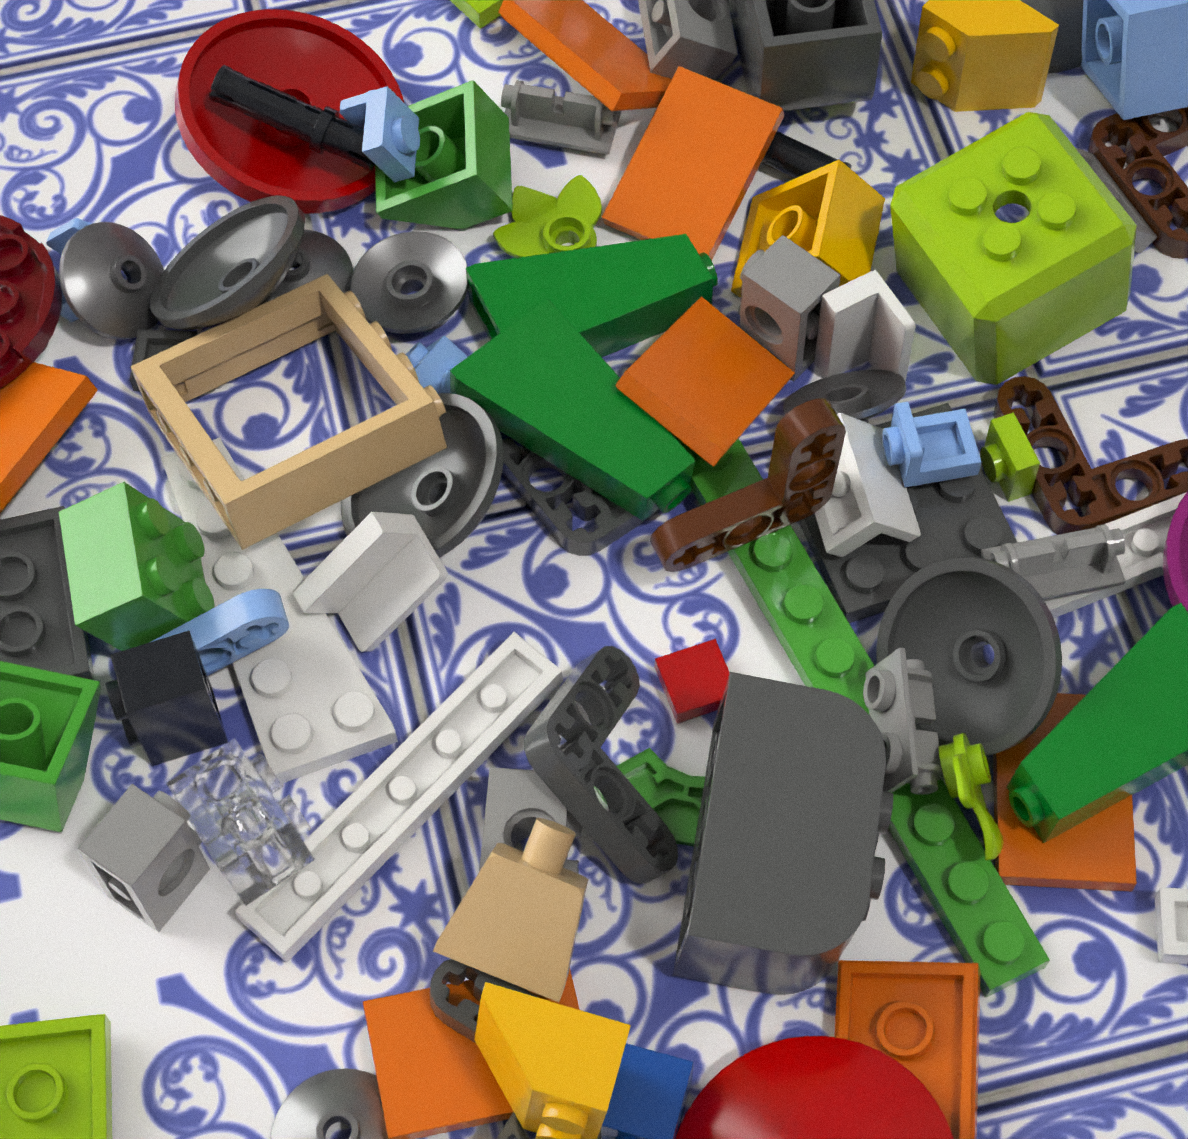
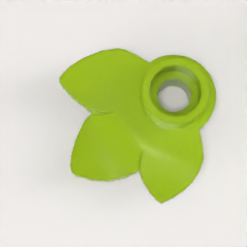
M578 175L570 180L562 189L558 198L531 188L516 186L512 196L513 211H511L513 222L501 226L493 232V237L500 248L515 258L597 247V237L593 228L602 214L601 199L593 185L582 175ZM573 243L574 245L563 246L562 244Z
M965 733L953 736V743L939 746V758L943 776L951 798L959 797L960 802L965 808H972L983 832L985 860H992L1001 853L1004 843L1003 835L990 815L981 790L982 784L991 783L987 757L981 743L970 745Z

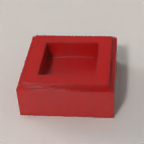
M716 639L655 658V670L677 724L718 710L730 672Z

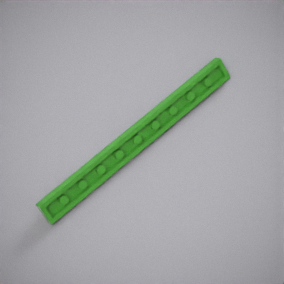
M677 439L696 460L689 485L692 487V492L700 506L763 480L739 439L714 467ZM791 525L728 551L729 556L804 685L841 694L857 703L869 714V708L865 705L863 698V689L866 680L865 673L874 667V664ZM942 778L937 781L938 790L936 792L923 795L912 793L910 783H906L892 792L893 809L888 830L965 963H979L981 971L980 988L985 997L987 998L1046 968L1050 961L1049 957L991 860H985L984 848L954 798H951Z

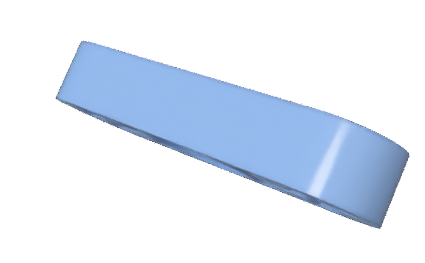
M255 589L229 599L153 641L190 631L207 675H210L283 636L289 628V622L281 596L277 591L272 589Z

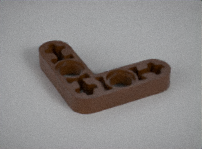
M1188 107L1123 120L1118 113L1102 119L1092 131L1088 152L1094 154L1157 235V238L1152 242L1155 248L1171 258H1188V233L1184 230V228L1188 227V187L1164 158V156L1188 146ZM1165 116L1174 120L1179 129L1172 132H1162L1155 129L1149 120L1153 117ZM1109 141L1112 145L1107 147L1105 144ZM1119 146H1126L1125 152ZM1141 178L1152 179L1161 185L1163 192L1157 195H1145L1137 191L1132 182ZM1171 222H1173V224L1178 229L1172 230L1170 228Z
M1021 376L1006 381L999 389L993 413L994 419L1014 412L1033 450L1043 446L1054 447L1065 457V464L1058 468L1050 469L1039 466L1031 493L1047 525L1055 534L1059 535L1096 528L1098 525L1117 520L1188 491V471L1176 474L1180 463L1184 462L1188 468V439L1178 440L1091 469L1051 391L1044 383L1035 378ZM1019 400L1024 407L1034 406L1031 417V424L1034 430L1028 433L1030 421L1022 408L1011 409L1013 401ZM1123 478L1137 479L1148 488L1149 496L1138 501L1128 500L1120 495L1115 483ZM1169 478L1167 486L1164 488L1163 480ZM1070 481L1068 490L1066 492L1063 485ZM1067 493L1076 507L1087 506L1085 516L1079 517L1074 509L1063 510Z
M816 398L806 401L793 408L779 421L775 431L768 478L677 515L663 523L653 532L650 542L665 571L678 572L754 541L811 516L829 501L846 434L845 427L829 400Z

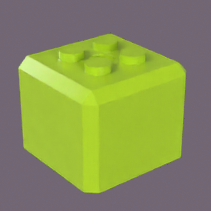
M1026 112L895 187L890 206L897 273L975 381L998 385L1127 310L1131 293L1137 225L1050 115ZM1007 204H1018L1029 211V215L1025 219L1016 223L1001 221L996 217L995 213L1000 207Z

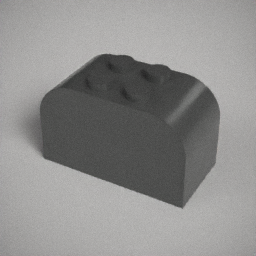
M728 0L749 95L782 107L783 111L869 101L872 99L875 91L882 39V29L874 0Z
M730 672L713 723L673 976L775 995L802 992L821 982L832 971L861 922L866 920L871 899H879L883 886L885 858L876 857L875 850L879 833L886 834L889 828L893 809V793L883 791L886 750L882 735L871 716L851 699L824 689Z

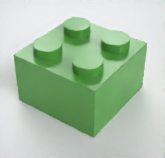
M122 482L59 511L75 626L123 651L149 643L215 607L213 595L205 583L201 561L205 548L200 533L193 524L183 521L162 507L155 499L148 498L126 482Z

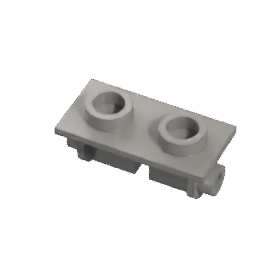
M517 80L514 85L505 84L501 95V107L506 108L504 113L509 117L510 138L610 154L622 111L609 110L597 98L591 95L566 91L564 97L555 96L554 89L525 85L524 81Z
M1105 524L1098 525L1096 528L1013 544L1005 543L1002 546L981 550L983 559L1000 563L1014 570L1036 589L1043 600L1124 585L1126 582L1117 555L1125 553L1124 536L1119 528L1109 530Z
M899 647L865 673L866 680L863 698L865 705L869 708V715L876 723L885 745L886 768L883 791L892 793L904 784L910 783L912 793L920 795L930 794L938 790L937 781L943 778L939 758L938 732L916 730L915 723L929 725L936 720L932 687L933 677L930 671L925 670L923 661L918 659L906 660L905 648Z

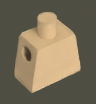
M536 818L524 851L503 843H497L438 938L433 952L559 1003L569 974L588 884L586 877L563 868L576 833L554 821Z

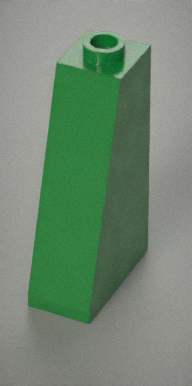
M687 234L477 263L465 268L469 284V302L490 340L548 298L601 357L667 331L701 296L712 304L713 287L718 284L717 273L710 257L705 252L698 254Z
M548 298L450 370V393L473 400L490 414L499 431L642 521L658 509L664 514L673 510L692 490L689 484L696 460L665 427L617 389L615 385L620 377Z
M1182 603L1170 608L1021 761L1007 785L1011 807L1022 824L1028 828L1033 827L1043 843L1188 765V611Z

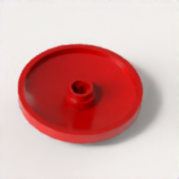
M264 9L240 13L226 18L210 27L194 42L183 60L175 91V115L179 131L188 150L197 163L216 182L230 192L250 202L276 195L290 197L304 214L324 213L346 208L363 200L376 190L375 167L372 171H368L345 158L325 150L322 154L310 150L309 143L298 139V137L253 119L231 107L211 101L209 98V94L212 91L211 85L218 70L223 65H226L249 78L265 83L323 110L326 106H329L340 112V102L342 100L386 86L404 102L403 95L392 72L379 55L363 40L343 27L311 14L283 9Z
M802 1036L775 1041L756 1048L723 1068L697 1095L686 1112L675 1139L954 1138L947 1120L934 1097L924 1084L898 1061L875 1048L852 1040L830 1036Z

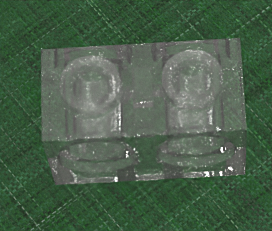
M235 738L166 783L177 802L191 815L189 818L190 823L217 867L245 906L315 860L300 837L311 829L310 825L290 795L279 802L276 801L272 794L281 789L283 785L263 755L259 754L252 760H249Z

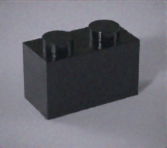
M190 631L110 654L117 678L116 680L106 682L112 710L116 720L122 721L130 747L142 745L152 766L228 743L213 687Z

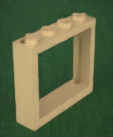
M328 274L130 366L149 414L242 550L447 448L439 417L446 413V410L436 390L431 385L424 388L420 385L416 371L409 358L403 352L397 355L394 354L382 326L377 321L368 323L355 294L351 290L343 293ZM336 331L395 402L396 406L240 481L185 402Z

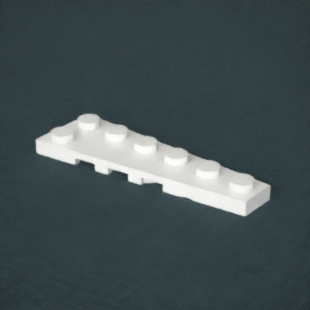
M220 437L212 440L240 481L245 480ZM177 453L161 457L182 520L193 524L202 537L205 548L204 556L201 557L205 583L213 595L215 607L241 593L255 589H272L281 596L289 622L287 632L277 640L232 663L275 786L398 742L391 720L327 614L303 613L292 592L305 578L278 533L242 550Z

